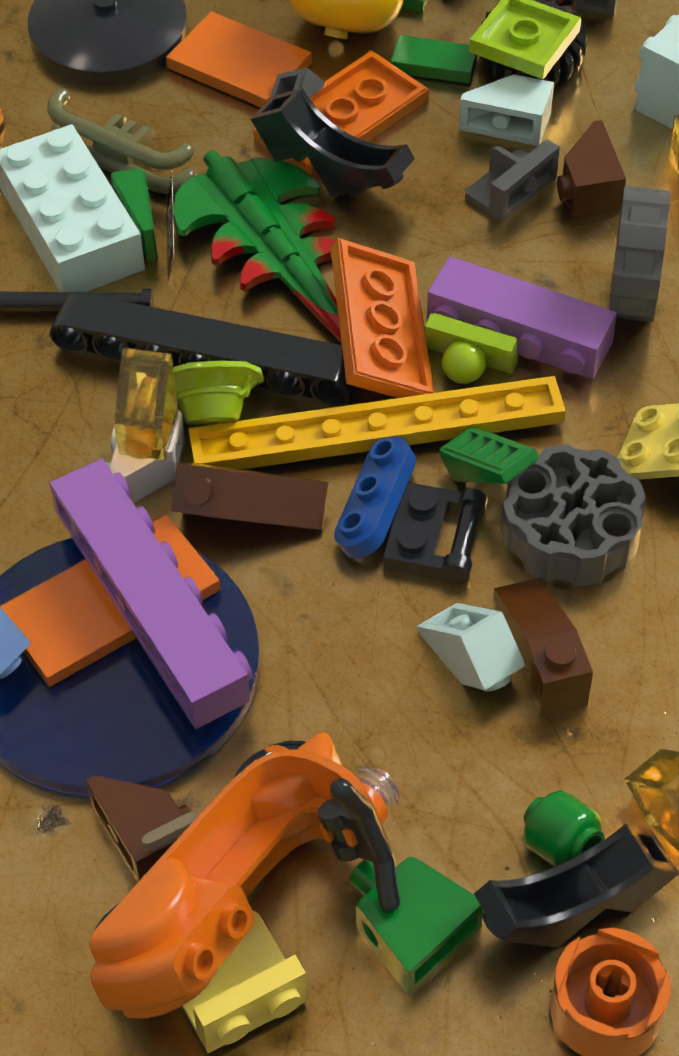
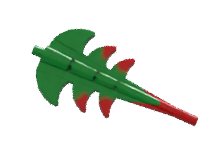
M216 150L207 152L203 158L204 163L208 167L207 173L189 178L183 182L175 194L173 221L178 233L186 236L201 226L212 223H226L215 233L211 247V263L219 266L223 261L245 253H256L245 263L242 269L240 289L247 291L262 282L280 278L342 344L337 300L316 266L317 264L332 260L330 248L336 240L326 237L300 239L301 235L311 231L333 229L336 219L324 210L309 204L290 203L280 205L281 202L294 197L317 195L320 185L304 170L286 161L275 162L271 158H252L248 161L236 163L232 157H221Z

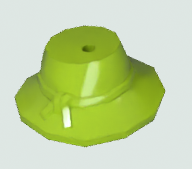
M245 361L190 362L168 368L156 378L158 388L175 396L185 423L192 426H207L239 421L244 399L249 396L250 390L254 386L264 382L261 368Z

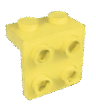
M679 403L646 406L636 413L617 457L620 459L622 468L630 476L637 479L679 476Z
M253 911L254 921L250 931L220 965L209 985L196 998L182 1006L207 1053L223 1045L240 1040L248 1032L275 1018L291 1013L299 1005L308 1001L305 970L296 955L285 959L261 916L256 911Z

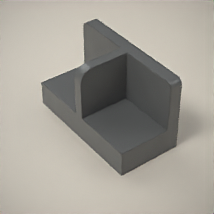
M548 139L530 153H526L521 149L510 153L501 146H496L490 152L489 172L465 190V199L495 219L503 222L557 178L560 147Z

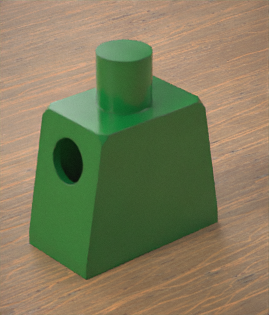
M407 857L396 867L401 900L400 906L394 912H385L381 909L378 901L373 863L362 860L349 876V882L364 895L356 905V926L400 987L409 995L482 927L483 909L474 894L416 857Z

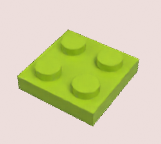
M500 0L470 38L469 52L544 79L580 31L581 17L533 0Z

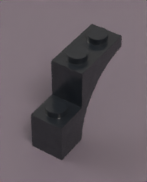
M303 88L272 96L250 119L275 162L293 158L294 161H300L308 157L330 197L347 193L350 196H356L369 188L381 186L382 189L390 188L404 178L403 172L415 159L407 144L398 146L378 145L361 140L343 131L316 108Z
M625 824L599 844L563 864L519 879L489 880L474 895L484 911L482 918L486 927L500 940L560 947L606 908L634 912L678 876L679 871L652 829Z

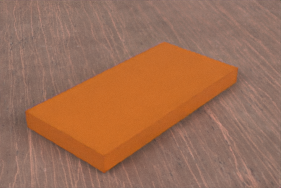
M371 50L326 80L325 86L312 96L310 100L337 127L354 137L369 142L429 100V89ZM254 128V140L267 149L258 131ZM308 157L300 161H294L293 158L282 160L304 170L314 179L318 177Z
M337 238L330 249L346 384L396 398L434 393L415 262Z
M168 515L154 521L155 533L153 534L159 543L166 541L171 546L178 561L177 570L183 579L187 577L193 579L200 591L202 600L220 591L219 578ZM86 559L0 606L31 642L23 652L49 687L136 639Z

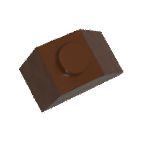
M602 120L594 121L564 157L563 175L557 177L559 198L562 202H567L573 218L621 210L626 177Z
M94 775L86 780L91 806L135 879L139 882L178 839L176 838L156 849L147 850L142 843L143 836L191 811L185 804L178 808L167 790Z

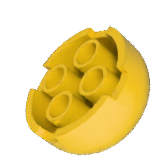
M404 0L288 1L293 10L302 19L325 27L324 35L348 39L349 32L367 34L387 27L399 14Z

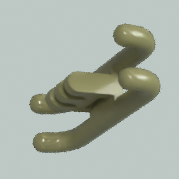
M64 88L57 89L48 100L47 112L54 122L52 131L73 124L80 136L93 141V146L85 143L98 166L111 173L140 169L141 167L133 164V160L160 170L174 169L184 165L194 155V148L189 143H183L171 152H159L147 147L154 136V130L146 125L140 128L139 122L132 119L127 121L126 117L119 113H116L102 127L66 111L64 106L69 102L70 94ZM185 168L179 174L172 177L173 194L177 193L183 182L197 176L192 168ZM143 169L146 173L148 189L156 193L167 194L170 177H162Z

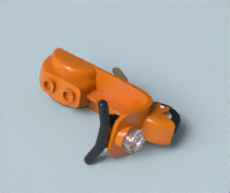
M321 732L314 735L307 742L284 741L256 752L240 766L234 778L200 815L193 812L186 813L146 833L142 838V843L147 850L156 849L176 838L178 839L121 902L103 916L94 929L89 940V947L96 963L91 970L90 980L102 1005L106 1009L122 1010L124 1015L130 1019H148L172 1012L196 998L209 985L220 965L250 931L254 915L247 896L287 854L311 840L325 839L326 842H330L337 859L347 862L361 858L372 862L379 905L385 912L396 911L400 906L401 900L394 854L382 825L388 818V814L393 812L400 802L399 792L394 779L387 772L378 768L360 767L352 773L343 766L329 734Z

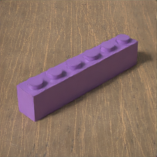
M101 458L49 482L56 514L195 730L250 702L248 680L253 678V673L247 659L239 650L234 653L226 643L227 634L222 622L215 613L210 615L206 613L201 605L203 603L202 596L191 577L183 579L177 570L178 561L171 546L166 541L159 543L153 534L155 533L154 525L146 509L143 506L136 508L130 500L132 498L131 491L123 475L120 472L113 474L104 459Z

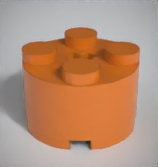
M618 928L599 929L597 934L582 939L578 937L570 942L558 960L550 1000V1011L556 1036L581 1056H639L654 1043L660 1032L671 993L668 971L666 972L658 958L659 953L653 945L633 932ZM606 993L612 994L615 997L606 996Z

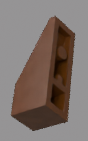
M194 462L177 463L171 511L220 519L322 530L329 482Z
M542 578L494 588V596L498 607L506 619L526 666L522 668L539 716L588 705L593 670L576 628Z

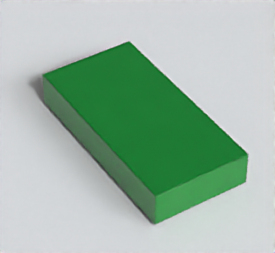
M399 35L391 64L408 75L470 84L477 55L469 52V45Z

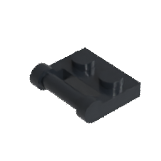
M408 482L394 516L383 557V569L452 582L467 581L472 569V561L469 559L479 516H482L486 510L487 495L475 488H467L459 492ZM447 513L458 514L460 516L451 552L445 557L439 556L437 551Z

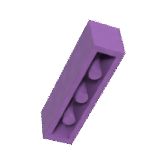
M449 256L429 289L427 300V321L431 313H436L516 337L517 354L592 380L613 343L617 312Z

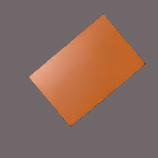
M211 11L166 56L167 68L258 107H262L271 97L277 75L308 68L312 64V52Z

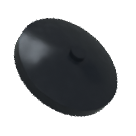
M35 0L28 15V32L31 47L41 63L60 76L91 84L128 82L159 70L167 64L166 56L187 36L188 29L186 7L183 0Z

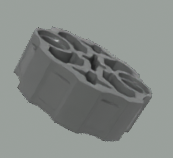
M624 186L609 300V310L617 312L616 319L652 323L654 321L667 234L670 190Z
M568 444L544 448L537 459L538 461L507 483L506 500L503 502L501 520L502 541L506 550L515 554L523 562L525 572L535 578H542L544 582L554 580L570 582L576 587L590 586L601 583L607 574L616 569H625L634 559L638 551L646 497L639 479L630 476L622 468L620 459L600 449L591 451L580 450Z

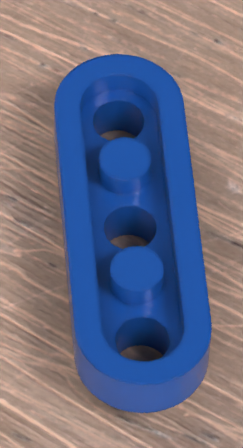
M403 438L380 439L371 447L365 458L334 532L336 542L345 555L350 558H362L372 554L385 540L416 464V456Z

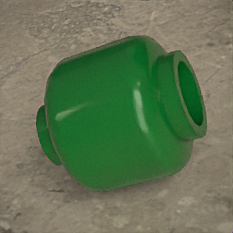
M562 790L549 793L544 798H536L531 802L524 814V842L526 846L553 867L579 856L602 842L605 838L602 832V820L597 811L572 794Z

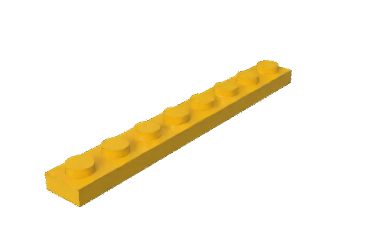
M555 376L188 429L194 463L249 469L370 451L371 447L383 438L400 437L405 439L408 445L454 439L468 428L497 433L565 422L566 410Z

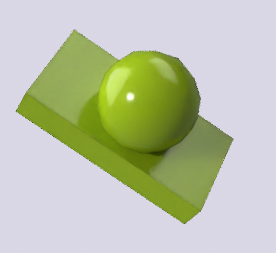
M436 313L430 314L425 325L427 348L443 353L442 368L450 380L457 384H470L481 377L486 367L513 374L518 362L516 337Z

